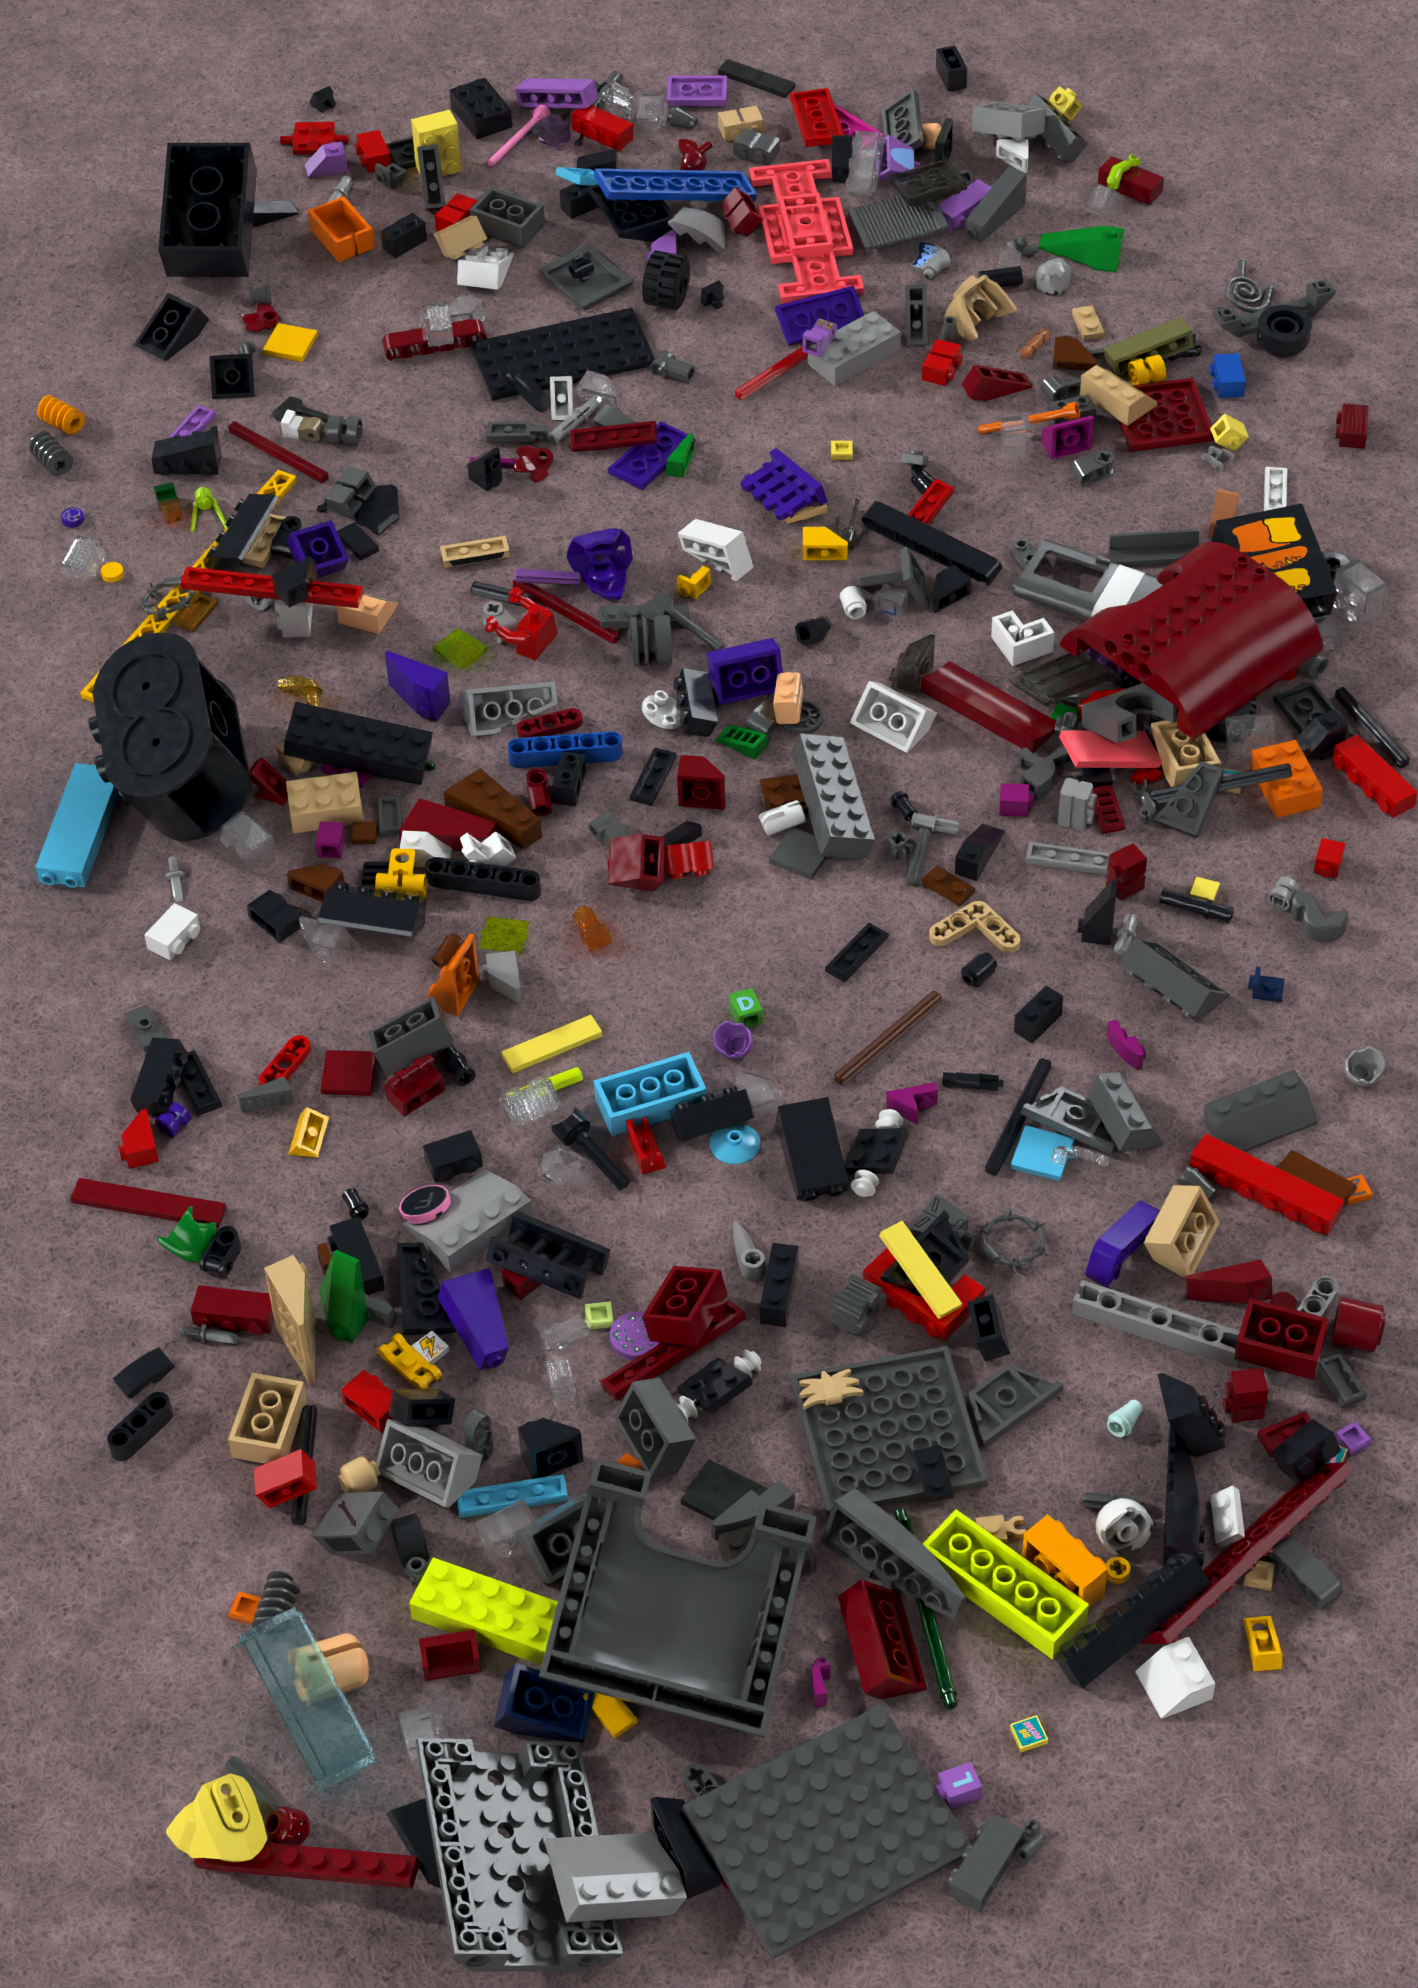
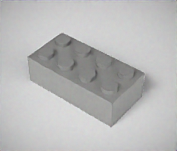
M872 311L838 329L831 344L820 357L808 354V365L836 386L900 351L901 332L875 311ZM817 344L812 345L811 348L817 349Z

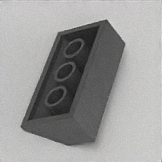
M1134 938L1120 961L1126 967L1125 971L1135 978H1142L1147 988L1155 992L1157 990L1164 994L1162 998L1172 1005L1178 1004L1182 1007L1181 1012L1192 1019L1195 1017L1204 1018L1230 996L1225 990L1156 941Z
M1295 1070L1206 1103L1203 1123L1213 1137L1244 1152L1318 1123L1308 1088Z

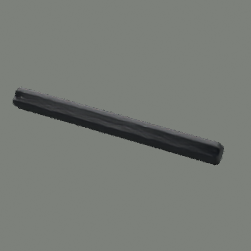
M1286 763L1223 776L1217 792L1292 777L1291 765ZM1183 785L1153 790L1151 797L1156 804L1166 803Z
M1041 1058L1036 1064L985 1165L986 1173L994 1176L999 1173L1026 1119V1116L1021 1114L1022 1108L1026 1103L1030 1105L1034 1103L1051 1069L1052 1063L1050 1060Z

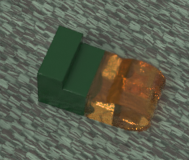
M173 482L154 486L156 502L165 524L183 521L182 510Z

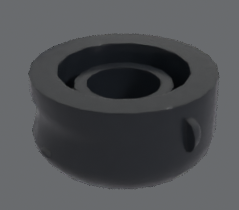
M1290 305L1270 307L1264 310L1259 317L1257 327L1258 343L1262 349L1273 356L1291 357L1304 351L1309 343L1312 321L1306 312Z

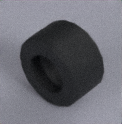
M413 1513L394 1519L390 1527L403 1568L406 1569L407 1562L413 1557H420L428 1562L430 1560L429 1551L418 1516Z

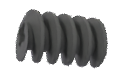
M40 431L32 437L29 443L30 452L52 475L58 476L70 471L73 466V457L48 431Z
M272 1571L267 1575L264 1591L257 1606L258 1610L255 1612L252 1627L255 1630L265 1634L285 1633L287 1631L286 1623H289L291 1620L289 1614L294 1610L292 1604H295L297 1601L295 1594L300 1592L299 1585L294 1582L289 1574L282 1571Z

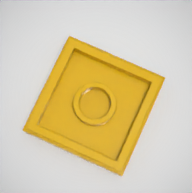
M278 323L263 348V355L303 362L318 337V331Z

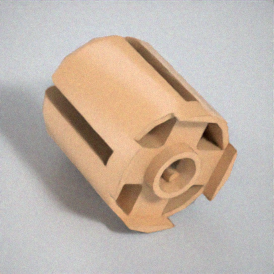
M340 1634L290 1650L289 1653L290 1664L296 1663L295 1673L297 1680H294V1683L302 1701L308 1700L307 1705L362 1688L367 1682L369 1675L368 1658L361 1642L352 1634Z

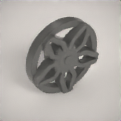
M802 699L800 722L792 725L782 724V726L794 734L812 733L823 724V710L817 703ZM804 706L812 707V709H807ZM820 715V718L817 722L815 718Z

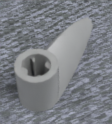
M735 1221L733 1222V1238L742 1276L748 1281H758L765 1274L764 1254L759 1249H756L740 1222Z

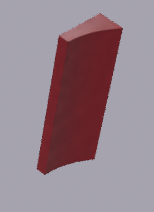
M950 661L935 672L921 677L922 693L1021 749L1027 748L1030 752L1034 753L1056 732L1054 730L1056 720Z

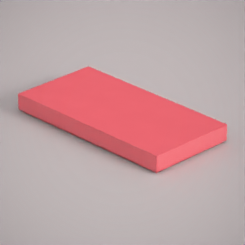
M1062 730L1059 736L1076 768H1160L1162 763L1145 731H1136L1137 737L1121 743H1116L1093 731Z

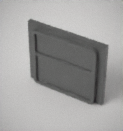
M590 244L539 268V272L550 284L583 310L633 285L632 279ZM583 254L584 258L589 257L594 265V272H591L592 277L582 282L579 281V278L573 279L568 269V266L572 264L571 259Z

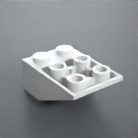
M487 246L470 250L458 260L457 285L499 289L503 284L514 253L508 252L506 248L489 250Z

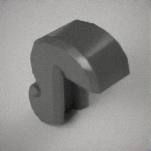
M1299 891L1293 896L1291 916L1294 920L1303 919L1302 931L1310 940L1328 942L1343 936L1348 923V912L1346 910L1324 917L1312 893Z

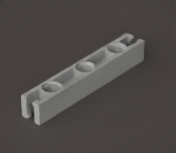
M1084 1280L1079 1285V1294L1076 1293L1073 1299L1072 1314L1235 1368L1238 1367L1240 1362L1234 1359L1236 1342L1240 1332L1238 1330Z

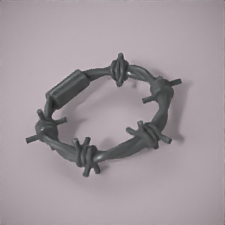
M182 576L165 578L163 582L156 584L154 587L150 582V587H147V594L144 598H141V606L136 609H142L148 616L155 614L157 615L156 619L165 617L168 620L167 613L178 611L186 606L190 609L189 600L195 590H188L187 598L179 596V603L166 610L167 606L158 608L156 605L157 611L150 609V607L154 606V603L149 605V596L154 599V595L157 596V590L165 586H181Z
M1008 1208L1009 1212H1004V1214L995 1217L989 1223L986 1222L983 1226L977 1224V1227L981 1228L982 1246L980 1250L993 1264L998 1263L1013 1267L1014 1273H1016V1269L1029 1264L1040 1255L1048 1256L1044 1252L1045 1247L1041 1229L1046 1223L1039 1224L1038 1221H1033L1028 1217L1012 1214L1013 1210ZM1018 1219L1029 1225L1024 1228L1025 1231L1030 1228L1037 1234L1039 1238L1038 1244L1030 1243V1246L1034 1247L1032 1256L1020 1260L1019 1254H1016L1017 1258L1013 1257L1012 1261H1005L1001 1259V1256L989 1243H986L987 1236H995L990 1233L991 1227L994 1224L1004 1221L1006 1226H1008V1222Z

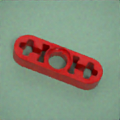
M302 1035L292 1037L260 1074V1085L265 1084L267 1080L272 1081L274 1077L275 1079L285 1077L288 1081L310 1054L311 1046L309 1039ZM285 1061L292 1063L288 1068L279 1067V1064Z

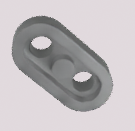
M1018 539L1011 543L1010 554L1023 572L1036 550L1029 541ZM1042 561L1037 567L1034 574L1041 570Z

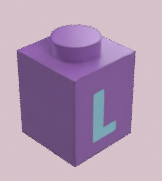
M971 1762L938 1773V1785L935 1787L941 1799H944L950 1810L981 1799L982 1785Z

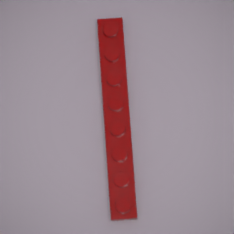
M186 567L180 582L181 589L281 600L274 593L272 576ZM312 581L307 587L309 598L302 602L359 608L364 590L363 586Z

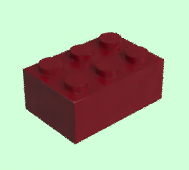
M673 1266L642 1316L649 1341L698 1346L728 1295L721 1270Z
M1249 1298L1236 1342L1234 1359L1314 1380L1326 1339L1329 1318Z

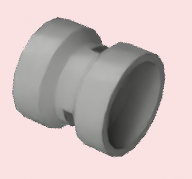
M1279 878L1275 888L1271 890L1267 897L1269 904L1283 911L1287 910L1292 904L1293 896L1300 891V887L1292 878Z

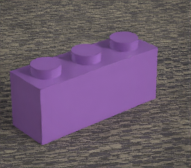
M978 179L938 204L949 226L948 230L954 232L958 228L962 229L965 226L967 217L992 187Z

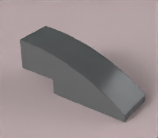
M780 1480L760 1496L751 1489L711 1522L712 1538L714 1540H721L751 1533L762 1502L793 1510L795 1508V1493Z

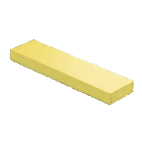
M589 1015L501 1051L511 1072L515 1073L602 1037V1030L592 1015Z
M903 1221L881 1231L879 1237L938 1319L961 1308V1301Z

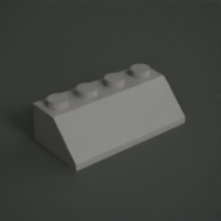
M387 1419L376 1465L382 1476L443 1507H450L476 1482L483 1455L421 1425L405 1426L396 1420Z

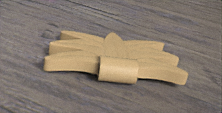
M846 1369L831 1377L825 1371H822L821 1379L799 1381L800 1387H806L800 1392V1399L809 1397L803 1404L804 1410L817 1404L825 1403L826 1406L841 1403L842 1399L850 1396H862V1389L852 1387L859 1385V1380L848 1377L851 1375V1370Z

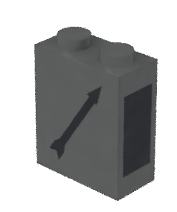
M383 1491L340 1493L313 1537L331 1554L373 1553L398 1513L399 1508Z

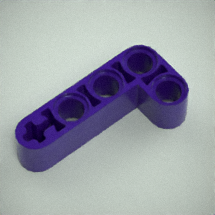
M1142 1200L1138 1201L1096 1241L1090 1255L1085 1276L1110 1289L1109 1285L1113 1279L1117 1280L1123 1262L1144 1243L1160 1210Z

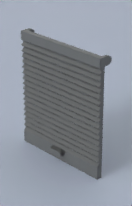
M930 187L880 200V202L876 201V203L873 202L872 204L869 203L868 205L865 204L856 208H848L849 217H851L867 255H872V249L949 229Z

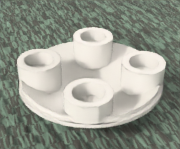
M658 690L654 695L644 699L642 712L651 723L665 729H675L682 726L677 701L669 697L666 692Z

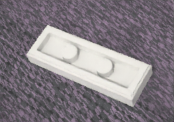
M1265 467L1264 511L1286 507L1287 468Z

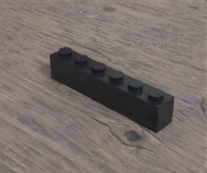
M1183 1552L1174 1554L1160 1570L1150 1573L1144 1583L1137 1588L1129 1590L1123 1600L1116 1605L1108 1607L1103 1612L1102 1617L1086 1625L1082 1629V1633L1075 1639L1065 1642L1060 1647V1651L1054 1655V1658L1068 1680L1083 1689L1211 1583L1195 1557Z

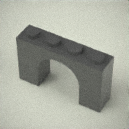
M1144 683L1081 705L1082 727L1116 743L1137 737L1135 714H1152L1171 723L1177 722L1178 707Z

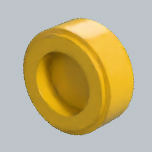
M109 562L103 565L101 568L102 579L106 582L121 580L124 576L122 565L117 562Z

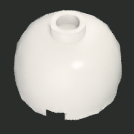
M1119 1498L1106 1504L1098 1513L1096 1533L1108 1552L1119 1555L1117 1550L1132 1545L1131 1551L1141 1548L1149 1540L1152 1534L1149 1529L1151 1524L1153 1525V1520L1146 1509L1138 1502L1127 1498ZM1116 1535L1122 1542H1130L1120 1545L1114 1540V1536Z

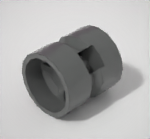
M330 415L326 428L327 442L341 444L344 441L346 445L358 446L362 437L361 417L348 416L344 419L343 416Z

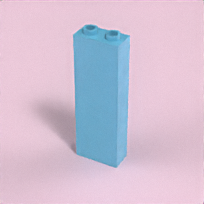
M75 763L35 867L39 882H43L46 885L61 884L70 888L86 886L119 797V792L111 782L105 783L101 779L96 765Z

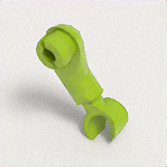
M1130 154L1128 161L1124 160L1114 165L1107 178L1108 188L1110 190H1117L1123 172L1129 170L1132 166H1140L1141 158L1135 159V155Z

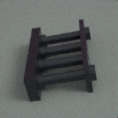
M517 1211L512 1217L509 1238L505 1242L495 1237L490 1239L486 1261L581 1300L587 1279L586 1274L592 1271L603 1275L607 1268L611 1249ZM518 1242H522L532 1246V1248L526 1251L516 1245ZM544 1251L556 1257L550 1261L539 1255ZM568 1261L578 1265L579 1268L575 1271L562 1265Z

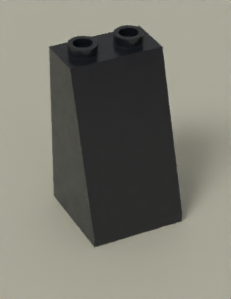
M824 1097L778 1106L775 1125L796 1199L803 1198L804 1201H813L819 1197L818 1195L829 1194V1196L834 1197L843 1194L848 1188L849 1181L829 1098Z

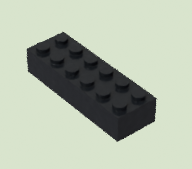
M295 702L284 741V755L422 785L431 750L433 732Z

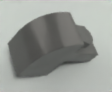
M1027 748L1018 752L1017 767L1024 771L1021 774V784H1029V794H1034L1033 799L1039 801L1053 789L1055 763L1049 755L1041 760L1038 755L1030 752Z

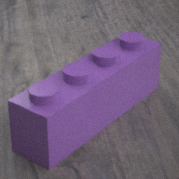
M526 78L515 88L519 107H538L543 104L548 108H588L598 99L594 79Z

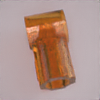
M585 905L578 907L572 914V919L581 933L583 944H586L589 948L588 953L611 945L612 939L605 924L601 925L592 908Z

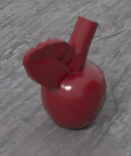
M680 139L678 146L683 155L680 169L704 171L707 164L704 154L713 148L711 142L707 141L698 147L693 140Z

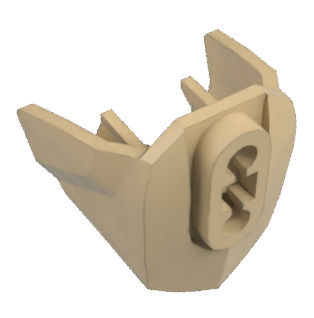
M972 275L953 294L954 299L946 310L944 318L948 316L956 318L958 333L967 341L978 338L975 326L981 321L974 310L978 311L988 321L992 316L1001 317L1014 313L1018 309L998 283L990 280L987 275H982L978 279Z

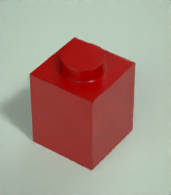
M1322 838L1315 859L1313 873L1325 878H1337L1346 843Z

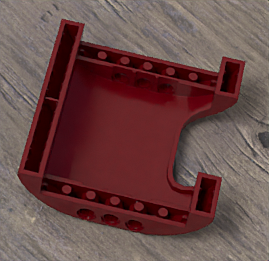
M1206 542L1198 545L1164 568L1157 576V581L1163 586L1145 598L1128 605L1108 607L1099 611L1068 632L1060 641V646L1075 657H1078L1091 647L1174 704L1178 707L1177 729L1193 740L1320 653L1324 647L1318 626L1310 610L1294 589L1279 576L1243 552L1218 542Z

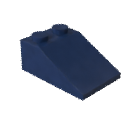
M515 1663L505 1674L493 1727L518 1735L583 1743L586 1737L595 1692L539 1678L540 1670ZM584 1693L587 1694L586 1700L583 1698Z

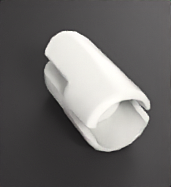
M796 800L761 813L759 820L765 833L770 836L805 823L806 818L802 806L799 805L800 802Z

